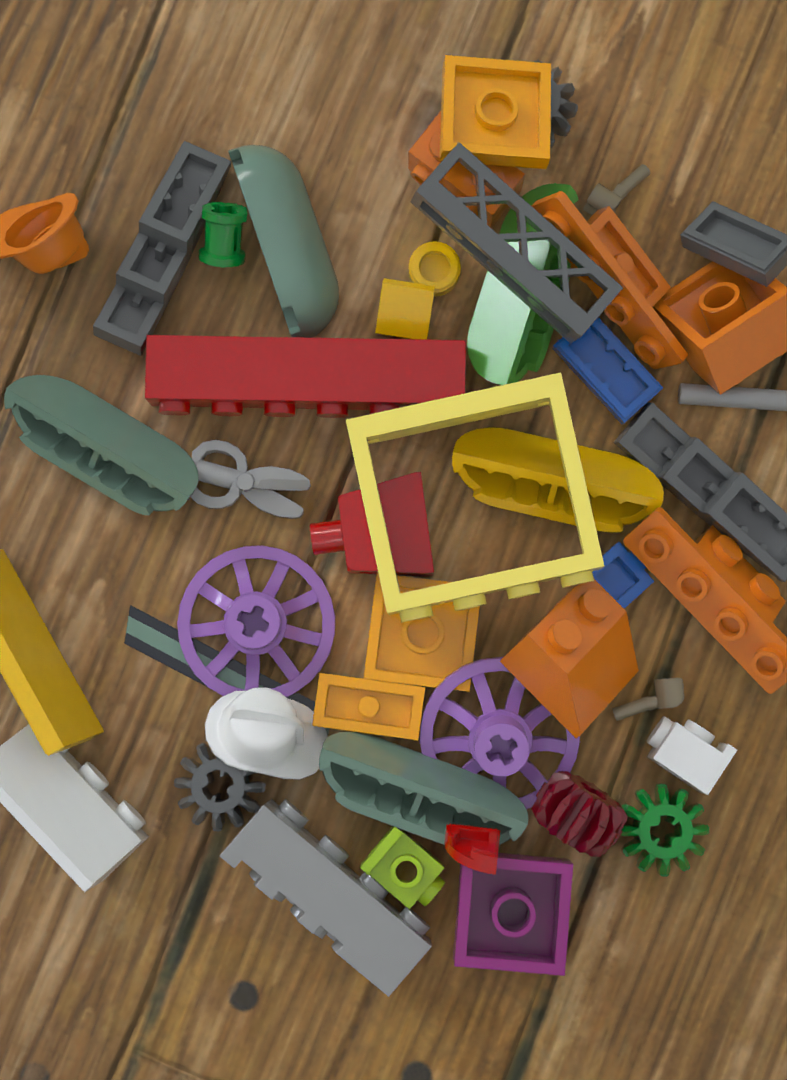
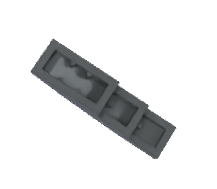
M184 141L139 220V233L116 272V285L93 325L94 336L139 356L143 354L146 348L147 335H152L204 230L206 220L202 218V206L207 203L216 202L230 170V160Z
M653 402L647 403L613 443L631 459L651 470L663 487L710 526L713 525L722 535L731 537L739 545L743 553L779 581L786 582L787 513L746 475L732 470L700 439L690 437Z

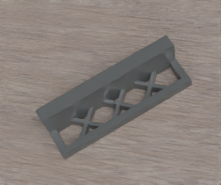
M460 142L457 143L416 190L410 201L570 344L582 337L623 289L619 283ZM457 162H460L475 176L477 196L455 197L439 182ZM484 185L496 195L485 196ZM507 204L516 212L518 233L497 234L487 225L486 205ZM477 205L478 216L474 214L467 206ZM526 222L537 232H526ZM548 240L557 248L558 269L538 270L528 260L527 241ZM507 242H518L519 252ZM567 258L578 268L568 269ZM588 276L604 290V293L587 312L570 298L568 277ZM548 278H559L560 289Z

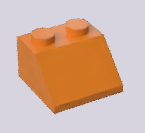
M712 261L669 289L653 306L654 310L688 353L686 360L692 369L720 395L787 352V287L776 278L766 287Z
M595 579L594 581L574 586L500 660L514 677L575 738H578L639 671L627 611Z

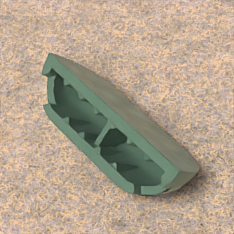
M245 145L228 150L291 337L313 338L333 318L339 300V286L303 178L295 164L276 149L263 145Z
M32 375L20 378L6 388L4 406L5 409L11 408L18 426L23 431V434L19 437L20 440L36 454L126 508L142 515H150L153 511H170L174 509L177 511L194 493L199 480L198 470L192 458L183 448L83 387L59 377Z
M339 732L327 737L323 743L319 758L320 771L323 772L330 788L336 793V801L351 811L443 845L445 842L446 824L500 830L499 845L510 839L512 841L517 840L528 825V812L520 799L501 784L485 776L474 774L466 769L431 758L420 752L369 734Z

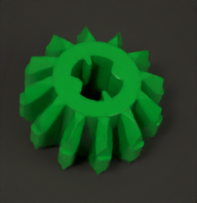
M658 783L655 787V802L651 800L649 794L644 789L640 788L635 791L636 798L642 806L639 811L628 804L622 805L621 808L624 809L626 815L634 820L633 825L625 824L623 826L621 836H634V839L626 843L621 848V851L626 857L633 856L642 851L636 865L639 870L646 872L656 858L658 874L662 877H667L670 873V859L673 858L680 870L685 872L690 869L689 861L683 854L687 849L698 856L704 854L705 848L693 842L692 839L693 835L704 836L709 834V826L701 823L692 824L691 822L704 812V808L701 804L695 803L683 809L689 794L685 789L679 788L669 801L667 785ZM668 815L665 821L675 826L674 833L666 834L664 838L665 843L658 844L660 839L652 834L650 835V827L660 824V816Z

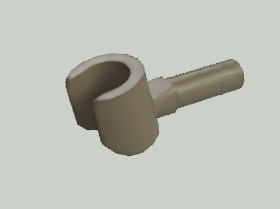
M642 164L618 184L613 192L598 183L589 195L583 210L593 215L597 210L610 206L615 213L627 194L650 175L649 168Z
M682 678L655 679L654 697H644L612 708L616 721L648 710L652 711L679 706L685 697Z

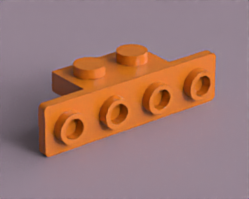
M563 191L535 201L532 207L623 287L606 307L604 313L611 321L618 324L634 345L637 356L653 369L681 364L688 357V353L653 308L671 286L611 207L607 206L597 210L586 221ZM567 258V260H568V261L570 262V264H571V269H572V268H578L575 264H573V263ZM588 276L577 277L587 284L597 298L604 293V290Z
M660 507L656 508L623 539L624 545L767 693L772 694L787 683V637L773 623L786 600L780 595L779 588L769 576L759 573L743 557L741 548L731 537L722 535L712 525L694 542L668 513Z

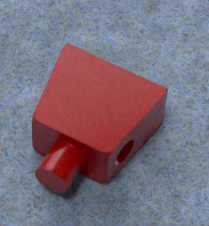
M421 472L410 473L378 483L377 486L396 574L398 576H434ZM361 489L338 496L341 520L310 524L313 554L319 555L345 551L348 573L376 575L378 573Z

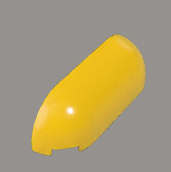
M480 428L465 433L457 440L452 455L454 473L458 472L464 483L474 491L473 497L476 500L493 507L576 526L557 440L505 428ZM577 445L597 531L622 532L624 525L638 522L650 515L656 508L661 507L664 496L662 484L647 467L619 454Z

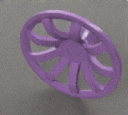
M267 546L240 547L226 551L210 560L196 573L187 586L180 603L177 621L179 643L184 658L194 674L208 688L222 696L234 691H247L251 688H259L260 654L268 652L289 680L288 683L272 688V690L278 691L287 697L295 694L313 680L323 668L331 652L335 636V613L332 600L321 578L312 567L297 556L284 550ZM262 558L277 561L273 573L262 592H254L245 559ZM231 563L234 567L240 596L236 597L234 601L206 583L218 570ZM291 567L303 576L312 587V590L280 604L275 597ZM198 593L226 611L224 620L190 625L192 608ZM319 602L322 613V633L287 624L286 616ZM226 634L229 640L228 643L205 667L196 653L192 638ZM283 638L319 646L312 661L302 673L298 671L279 645ZM239 651L246 653L245 690L228 685L216 678Z
M503 657L480 659L466 664L449 674L435 688L426 703L420 727L422 754L437 759L435 754L441 752H469L473 758L462 768L474 774L485 770L493 775V781L505 788L506 776L520 771L536 789V791L519 798L526 809L531 808L537 799L536 794L544 782L547 783L548 781L528 760L529 754L536 751H551L564 754L555 772H571L577 758L580 736L575 738L567 729V740L550 736H532L531 731L552 714L540 704L524 717L519 715V707L525 687L515 677L511 684L504 709H496L484 673L496 671L510 672L500 662ZM469 678L473 681L483 714L479 717H476L460 704L447 698L458 685ZM438 710L447 713L463 724L470 731L469 736H447L433 739V725Z

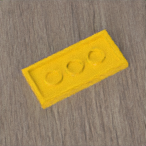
M0 549V673L45 754L50 756L89 741L103 733L104 729L5 551Z

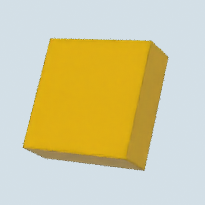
M384 278L375 333L427 340L435 286Z

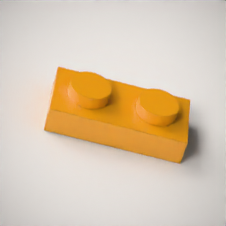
M319 673L312 726L418 740L425 687Z

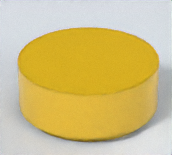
M437 241L427 242L419 246L411 255L409 260L410 281L412 283L435 286L434 297L447 294L458 283L461 270L460 259L455 250L449 245Z

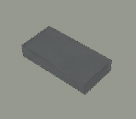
M714 201L680 234L683 248L766 287L787 266V234Z

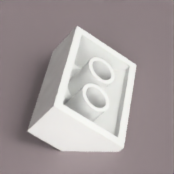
M28 724L0 746V803L76 884L86 892L103 882L149 837L141 829L146 822L139 812L127 801L123 800L118 805L104 790L109 785V782L103 774L88 761L82 766L68 752L70 748L50 756L45 754Z

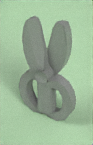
M211 440L202 442L192 451V460L198 470V481L230 489L225 496L211 497L203 494L196 487L191 498L198 505L209 509H224L234 505L242 493L253 505L271 515L289 519L301 518L304 511L301 506L273 490H309L311 483L304 475L291 469L273 466L258 467L248 471L245 455L238 447L226 441ZM216 452L226 454L236 461L237 469L204 461V458L208 454Z

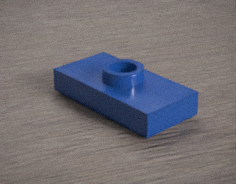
M599 317L582 337L570 344L562 337L552 347L556 354L622 425L663 389L660 383Z

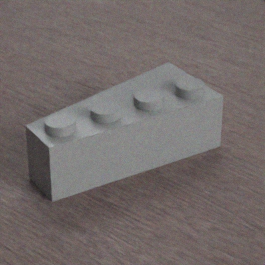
M272 799L259 809L219 857L234 869L241 860L252 868L249 875L255 881L254 885L271 900L274 898L282 902L286 898L293 905L290 911L300 924L321 939L328 935L334 941L331 945L332 949L389 997L432 947V941L426 935V932L431 927L412 909L409 910L405 907L399 912L385 899L389 891L369 874L364 872L359 876L344 863L349 855L330 837L324 835L319 841L307 831L304 826L309 820L287 800H284L280 805Z

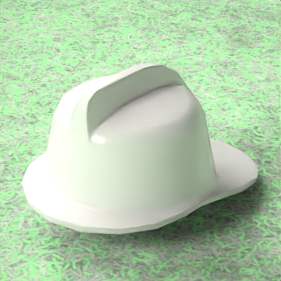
M267 687L251 688L247 691H234L221 697L210 708L205 722L206 741L214 755L226 765L282 779L301 780L315 774L319 769V758L323 743L328 736L324 727L312 726L314 712L309 707L287 699L280 692Z

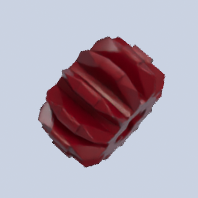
M568 771L553 773L548 782H544L536 794L537 799L531 807L538 824L545 827L549 834L556 836L564 845L568 844L579 853H586L591 857H600L602 854H606L608 849L616 844L623 833L622 828L628 819L620 803L609 797L608 793L597 788L594 783H589L579 775L575 776Z

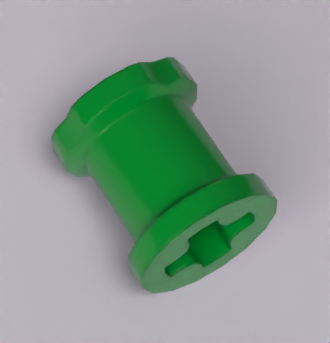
M212 202L202 206V218L206 220L204 247L199 249L198 255L201 262L215 267H237L245 263L246 253L241 249L242 225L243 222L247 221L248 209L235 203Z

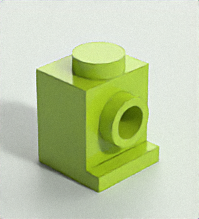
M394 826L390 828L360 865V868L366 874L374 878L409 910L417 900L423 906H427L445 884V881L438 876L445 868L444 864L405 830ZM410 861L415 864L417 868L416 876L409 881L401 880L396 874V868L399 863Z

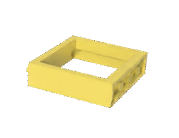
M561 372L346 419L386 611L389 615L399 613L401 623L433 616L431 606L453 602L455 611L486 605L485 594L503 590L507 591L508 599L541 593L540 582L560 578L562 588L594 581L592 571L600 570L604 567ZM550 405L583 554L400 593L369 444Z

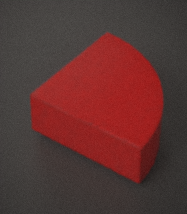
M446 824L444 845L448 854L458 863L470 869L496 875L500 830Z

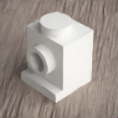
M665 716L657 723L647 739V743L653 747L647 758L699 793L705 795L710 793L737 752V749L726 743H719L714 748L710 744L715 736L700 725L688 719L684 726Z

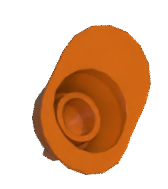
M65 193L49 200L22 205L1 213L0 259L12 257L30 271L37 274H45L85 258L89 252V245L84 238L83 229L74 214L79 202L77 196L74 193Z

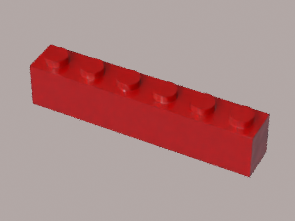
M147 335L145 399L151 406H159L158 413L177 416L189 415L190 407H211V414L217 416L243 415V408H264V415L270 417L295 416L296 409H317L316 416L323 418L348 417V410H369V414L465 394L466 340Z

